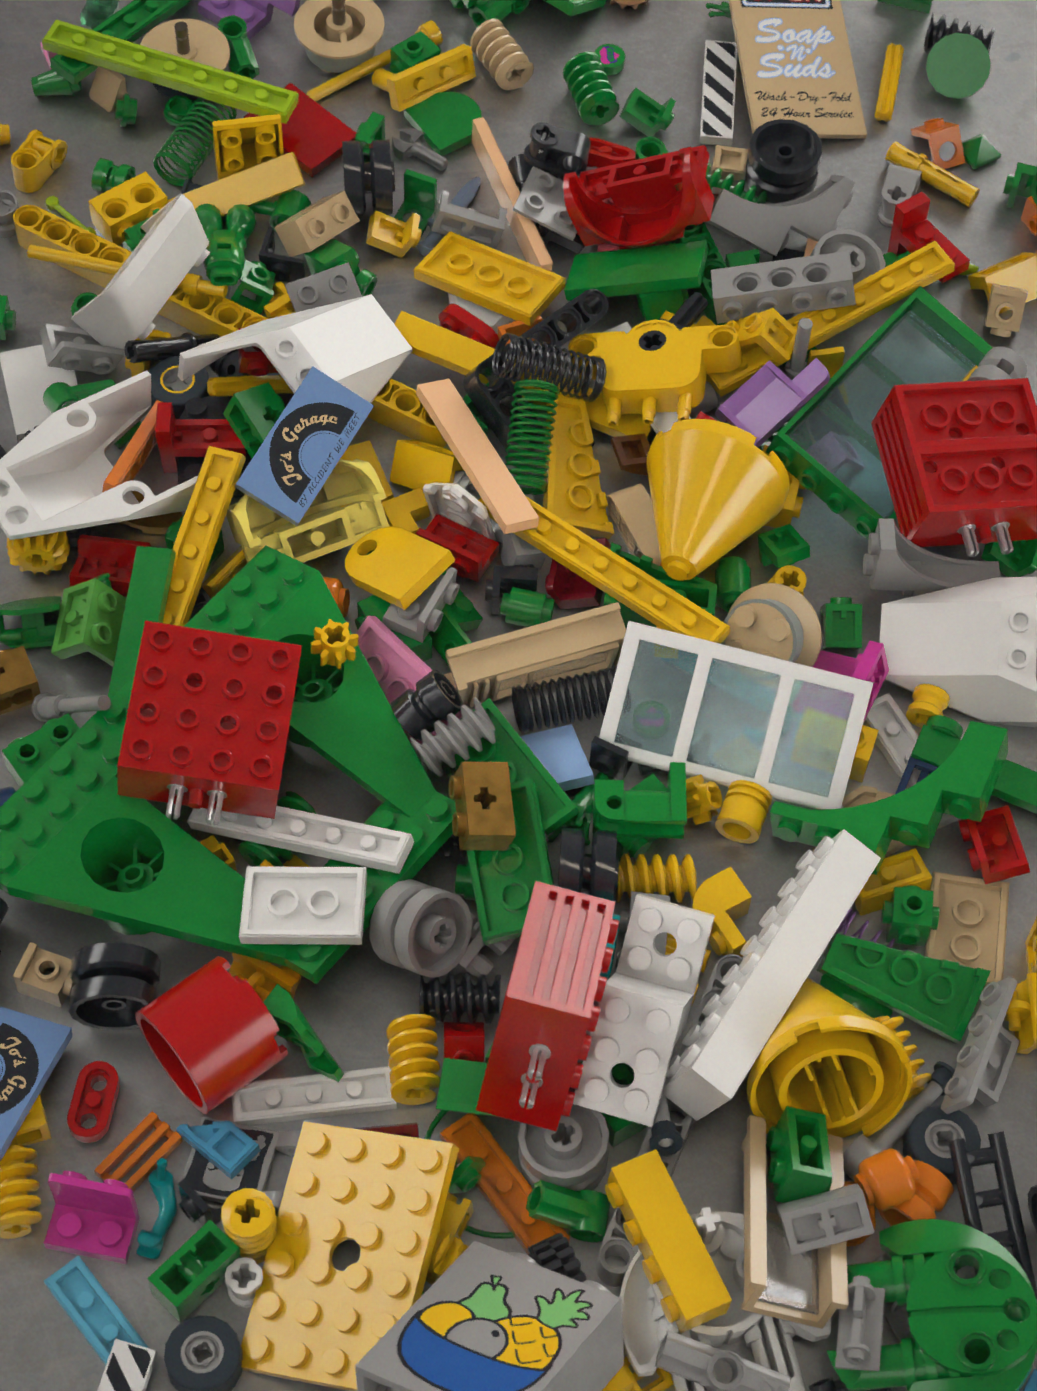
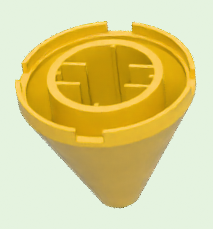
M686 419L674 422L671 430L665 433L659 431L651 444L646 464L661 565L672 579L678 581L693 579L774 519L783 508L789 492V477L784 464L774 451H771L769 456H767L756 447L754 443L757 437L741 428L715 420Z
M806 978L751 1067L747 1081V1097L753 1114L766 1119V1134L771 1126H776L786 1106L824 1114L826 1116L827 1134L844 1138L863 1131L864 1136L868 1137L889 1123L903 1107L912 1085V1068L902 1042L890 1029L817 982Z

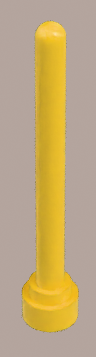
M433 20L420 25L418 30L415 31V34L422 31L437 46L443 43L442 33ZM390 49L309 90L306 94L317 102L375 70L390 64Z

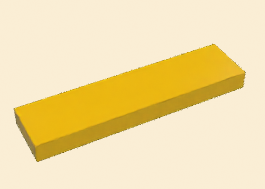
M290 152L183 195L192 202L195 209L202 204H211L217 207L222 217H224L234 205L244 204L250 207L306 184L295 154Z

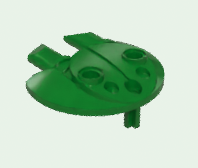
M921 1219L907 1221L879 1231L881 1249L890 1255L892 1260L847 1265L848 1285L853 1283L855 1276L868 1277L870 1285L874 1288H885L884 1303L897 1302L898 1306L907 1305L908 1322L912 1338L901 1339V1343L881 1345L879 1371L836 1369L837 1350H828L827 1354L831 1364L848 1391L906 1386L907 1391H1019L1026 1382L1037 1356L1036 1296L1026 1273L1018 1261L1006 1248L987 1234L973 1227L948 1220ZM965 1266H972L978 1270L977 1275L971 1279H962L956 1274ZM977 1349L984 1350L990 1354L988 1360L981 1364H973L967 1360L969 1353Z

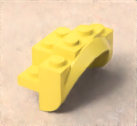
M360 459L352 461L339 460L298 526L290 523L246 494L237 503L229 505L226 514L234 540L241 544L247 563L265 546L304 563L355 544L364 535L374 530L389 527L381 500L386 499V495L380 479L372 465Z

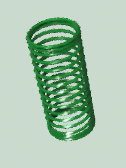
M198 97L154 157L153 164L157 173L168 183L175 186H183L185 182L184 179L175 177L167 171L161 162L160 157L162 156L170 169L192 180L214 149L213 134L201 127L197 121L202 122L212 131L213 128L200 116H204L211 123L213 121L231 120L237 116L236 108L230 107L232 110L231 115L225 105L218 103L229 114L230 119H227L226 115L218 107L203 102L204 98ZM205 105L211 106L212 108L216 109L224 117V119L220 118L216 113L207 109ZM193 126L198 127L200 130L206 133L209 136V138L204 137L201 133L196 131V129ZM189 131H192L199 137H201L206 142V144L199 141ZM186 136H189L190 138L195 140L202 146V148L197 147L194 143L190 142ZM182 141H185L192 147H194L199 152V154L188 148ZM179 146L185 148V149H186L187 151H189L195 158H192V157L188 156L186 153H184V152L180 149ZM175 151L184 155L191 163L179 157ZM165 157L170 158V160L175 165L185 170L187 174L181 173L177 171L175 168H173Z
M524 379L514 383L515 393L513 398L515 400L512 402L514 408L510 410L513 416L509 418L512 424L508 426L510 432L507 434L509 440L506 442L509 447L505 449L508 455L504 459L507 462L505 463L506 467L507 465L518 467L508 468L510 473L517 475L513 476L517 484L536 487H520L524 495H541L547 492V482L543 479L548 477V474L544 471L550 468L544 463H548L551 460L545 455L552 453L548 447L553 445L549 441L553 438V435L549 432L555 430L550 424L556 422L551 416L557 414L553 409L558 406L554 401L559 399L560 389L555 384ZM523 386L540 387V388H545V389L551 390V392H549V391H544V390L525 389V388H522V387H523ZM519 394V395L524 396V397H523V398H517L516 395ZM525 401H541L553 405H537ZM519 402L523 405L516 406L515 403ZM524 409H541L552 413H538ZM518 410L523 413L515 414L514 411ZM523 416L541 417L551 421L532 420ZM513 418H518L522 421L515 422ZM521 424L540 425L551 429L533 428ZM515 425V426L520 427V428H522V429H515V430H514V429L512 428V426ZM521 432L540 433V434H545V435H548V436H546V437L533 436V435H528V434H524V433H521ZM514 433V434H517V435L522 436V437H514V438H513V437L511 436V434ZM520 440L540 441L547 444H534ZM514 441L519 443V445H511L510 442ZM520 448L540 449L546 452H534ZM509 449H513V450H516V451H518V452H516V453H510V452H509ZM520 456H533L543 458L546 460H535ZM508 457H513L518 460L510 461L508 460ZM520 464H532L545 468L529 467ZM520 472H532V473H538V474H542V475H529V474H523V473H520Z

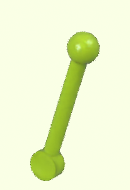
M56 196L46 198V207L49 210L58 211L71 223L96 235L94 228L86 227L59 204V199Z

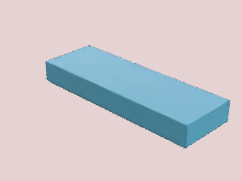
M79 1255L44 1280L45 1286L105 1366L115 1338L149 1348Z

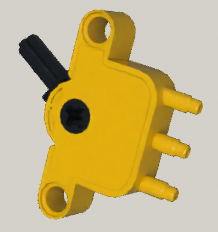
M695 292L693 295H690L669 321L663 318L645 321L633 327L627 334L624 331L580 334L569 342V351L573 350L589 356L599 357L605 361L606 380L602 395L607 408V424L609 426H617L621 414H642V422L645 425L653 423L656 412H677L678 421L689 419L691 409L697 407L705 396L707 373L731 372L741 365L743 359L738 333L734 327L729 325L690 327L708 306V300L701 293ZM575 357L571 360L572 365L575 363ZM582 359L579 361V368L582 365ZM597 364L593 367L592 380H596Z

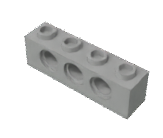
M849 251L711 270L717 324L726 323L731 320L737 321L752 313H759L774 308L780 315L856 305Z

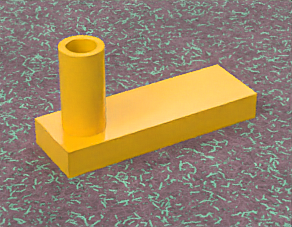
M462 44L397 74L379 68L372 75V84L388 92L391 108L400 112L436 93L444 92L475 78L472 47Z

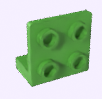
M96 578L64 589L51 653L60 659H65L89 651L106 663L114 666L127 598Z

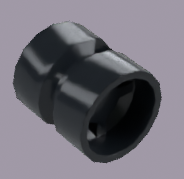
M434 669L416 683V691L408 689L391 702V708L399 723L413 738L422 741V730L426 729L429 733L434 732L435 722L438 720L443 721L444 719L448 720V714L456 715L461 711L460 707L464 705L459 693L442 673Z

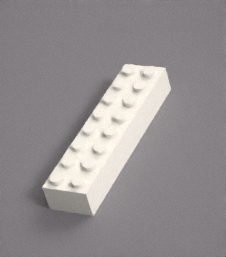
M845 829L832 839L828 836L824 837L814 851L809 849L800 858L795 866L799 873L795 879L792 877L788 879L779 890L777 896L781 898V901L777 907L772 906L761 918L759 925L763 929L758 936L753 935L741 949L740 954L744 958L739 966L734 964L723 977L721 983L725 988L721 994H715L703 1008L702 1013L706 1017L700 1026L698 1024L694 1025L685 1036L682 1044L686 1048L682 1055H676L671 1059L662 1094L696 1121L732 1099L881 858Z

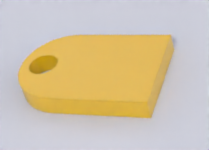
M384 527L364 535L350 548L345 558V569L357 587L406 610L455 559L450 550L405 529Z

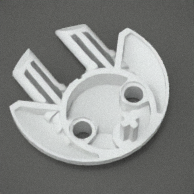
M705 1207L701 1209L700 1213L690 1215L732 1302L726 1314L683 1333H680L676 1322L670 1323L667 1320L660 1302L663 1296L657 1284L652 1285L648 1281L642 1267L644 1257L639 1249L626 1271L619 1295L622 1299L623 1347L638 1377L652 1376L657 1369L655 1363L661 1342L666 1331L671 1330L712 1347H722L723 1342L731 1345L745 1339L747 1347L752 1348L756 1364L790 1376L789 1391H806L792 1337L797 1335L811 1342L829 1337L831 1317L823 1329L742 1310V1303L744 1302V1272L742 1270V1266H744V1214L725 1211L711 1212L710 1207ZM767 1223V1287L762 1295L812 1306V1261L805 1252L791 1255L784 1236L785 1233ZM671 1373L676 1391H710L704 1385Z

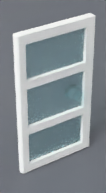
M628 621L599 738L629 751L628 761L665 771H669L670 762H685L686 776L688 777L702 775L704 781H713L718 785L729 787L733 781L746 780L764 787L772 795V799L815 810L843 808L842 802L873 682Z

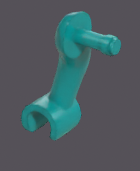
M164 1158L157 1161L158 1169L152 1171L148 1178L159 1205L158 1217L151 1232L142 1229L137 1237L139 1246L136 1254L150 1259L160 1257L165 1236L177 1214L173 1175L170 1171L166 1170L167 1161Z

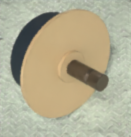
M176 19L164 22L150 30L140 43L142 46L221 70H225L230 58L229 44L223 33L213 25L195 19ZM153 83L157 91L168 98L174 96H185L190 100L198 98L197 96Z

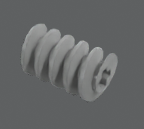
M476 697L473 699L475 711H472L466 705L460 707L461 720L450 713L447 715L448 728L437 721L434 723L435 736L424 729L421 731L422 744L412 737L410 738L429 770L439 777L443 775L441 765L443 761L451 768L456 767L454 756L456 753L465 760L470 758L468 752L469 745L478 752L482 751V737L492 744L496 742L495 727Z

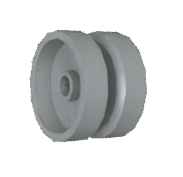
M848 229L832 230L823 235L810 255L849 251L853 285L885 268L886 264L882 251L872 239L860 232Z
M411 879L403 880L385 890L376 903L370 920V940L374 952L382 961L423 976L435 978L447 974L456 967L465 954L471 937L472 919L468 905L460 895Z
M573 1104L569 1117L561 1115L557 1132L520 1122L518 1158L522 1175L533 1188L536 1182L544 1180L574 1191L595 1189L606 1173L608 1162L609 1132L604 1116L599 1111Z

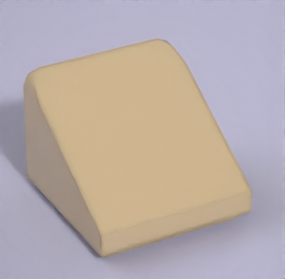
M98 66L89 95L92 100L108 112L115 111L116 100H123L124 93L127 94L126 80L119 72Z

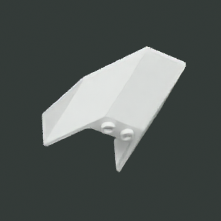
M371 294L266 319L181 352L178 377L183 381L232 350L242 348L245 352H258L252 347L256 346L264 352L294 394L312 366H314L371 403L412 352V347Z
M148 370L53 412L0 459V527L9 540L186 511L198 476L156 496L146 484L134 480L124 482L102 493L104 481L113 468L105 456V452L151 409V374ZM131 491L140 492L144 496L143 501L139 503Z
M996 577L881 605L879 643L884 644L889 672L884 681L914 692L915 687L920 684H931L945 690L949 695L948 708L990 724L1037 728V577Z

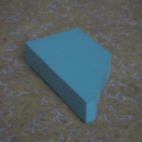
M230 1120L215 1121L212 1125L200 1126L180 1124L176 1128V1131L182 1136L183 1140L231 1180L261 1151L259 1144Z

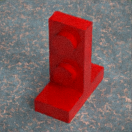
M920 192L895 206L887 253L894 252L897 256L907 251L913 253L936 241L955 263L953 272L938 279L941 283H944L968 270L970 260L927 219L931 199L923 192Z
M157 402L155 434L164 473H178L179 457H205L209 446L241 453L246 456L245 447L227 419H175L172 402Z

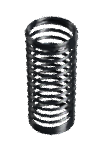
M509 332L499 339L493 354L492 370L495 377L505 378L506 380L511 379L513 382L521 380L523 373L524 379H529L532 373V380H537L538 375L541 381H544L546 378V382L552 383L553 380V384L556 386L560 383L559 393H562L564 396L569 395L571 398L576 397L578 400L583 398L584 401L589 403L599 397L606 380V364L602 358L589 356L573 350L568 351L566 348L561 349L559 346L554 347L551 344L547 345L537 340L532 341L530 338L525 339L522 336L518 337ZM510 340V346L504 358L503 371L499 374L500 357L506 343ZM525 344V349L521 355V346ZM532 345V351L528 357V349ZM539 347V354L535 360V351ZM546 349L547 354L543 359V351ZM553 351L554 356L550 362V354ZM561 354V358L557 364V356ZM568 355V360L564 366V358ZM575 357V363L572 366L571 360ZM582 359V365L579 368V361ZM538 361H539L538 368H537V372H536V374H535L536 366H537V363H538ZM546 363L545 371L542 377L543 369ZM597 364L596 382L592 393L588 397L587 392L592 381L593 367ZM552 365H553L552 374H551V377H550V379H549L550 371H551V368H552ZM567 367H568V372H567V375H566V379H565V382H564V384H563L565 372H566ZM559 368H560V373H559L558 379H557V381H556L557 374H558V370H559ZM574 369H575V374H574L573 382H572V384H571V386H570L572 374H573ZM517 370V378L514 379L513 375ZM581 371H582L581 381H580V384H579V386H578V388H577L579 376H580Z
M617 666L614 669L608 667L606 671L600 669L598 673L591 671L589 675L583 672L581 677L575 674L573 679L567 675L565 681L559 677L557 682L554 679H550L549 683L543 680L540 685L534 682L532 687L526 684L524 689L520 685H517V687L513 686L512 704L520 732L524 734V732L528 733L529 730L532 732L534 730L532 711L527 697V687L532 695L534 717L537 728L540 730L542 729V718L535 695V687L538 688L540 693L541 710L545 726L550 728L551 723L547 702L543 693L544 685L548 691L553 724L556 727L559 725L557 707L551 691L552 683L556 688L558 711L561 722L564 725L567 723L566 709L570 722H575L574 706L577 718L581 722L583 721V709L588 720L592 716L591 707L594 716L597 719L599 718V705L602 715L605 716L609 693L612 688L608 673L609 671L611 672L614 680ZM601 673L605 679V692L600 680ZM592 675L596 678L597 695L592 682ZM584 676L588 680L589 697L584 684ZM576 677L580 682L582 704L576 687ZM568 679L572 684L574 706L568 689ZM560 681L564 686L566 709L560 691ZM628 687L622 713L631 710L630 687Z

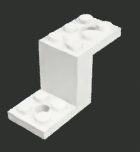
M642 894L636 895L617 970L607 980L602 1001L598 1002V1007H601L595 1032H590V1036H592L590 1049L586 1061L582 1063L584 1065L578 1089H575L573 1104L646 1126H653L674 1045L685 1031L715 915ZM666 932L674 936L677 942L674 953L664 955L657 951L654 942L658 934ZM626 1063L631 1066L635 1074L634 1081L629 1085L618 1084L612 1076L614 1065Z

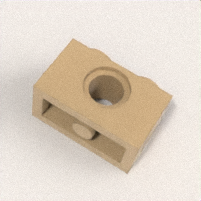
M341 191L321 198L274 228L289 257H294L316 249L358 223L359 219L345 191Z

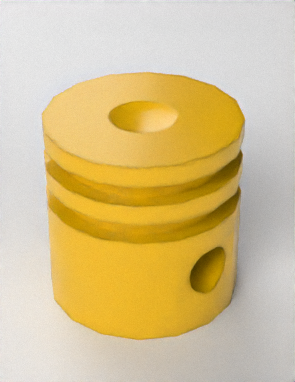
M746 780L731 782L715 822L717 831L734 842L743 844L756 842L766 820V814L770 809L772 795L764 787Z

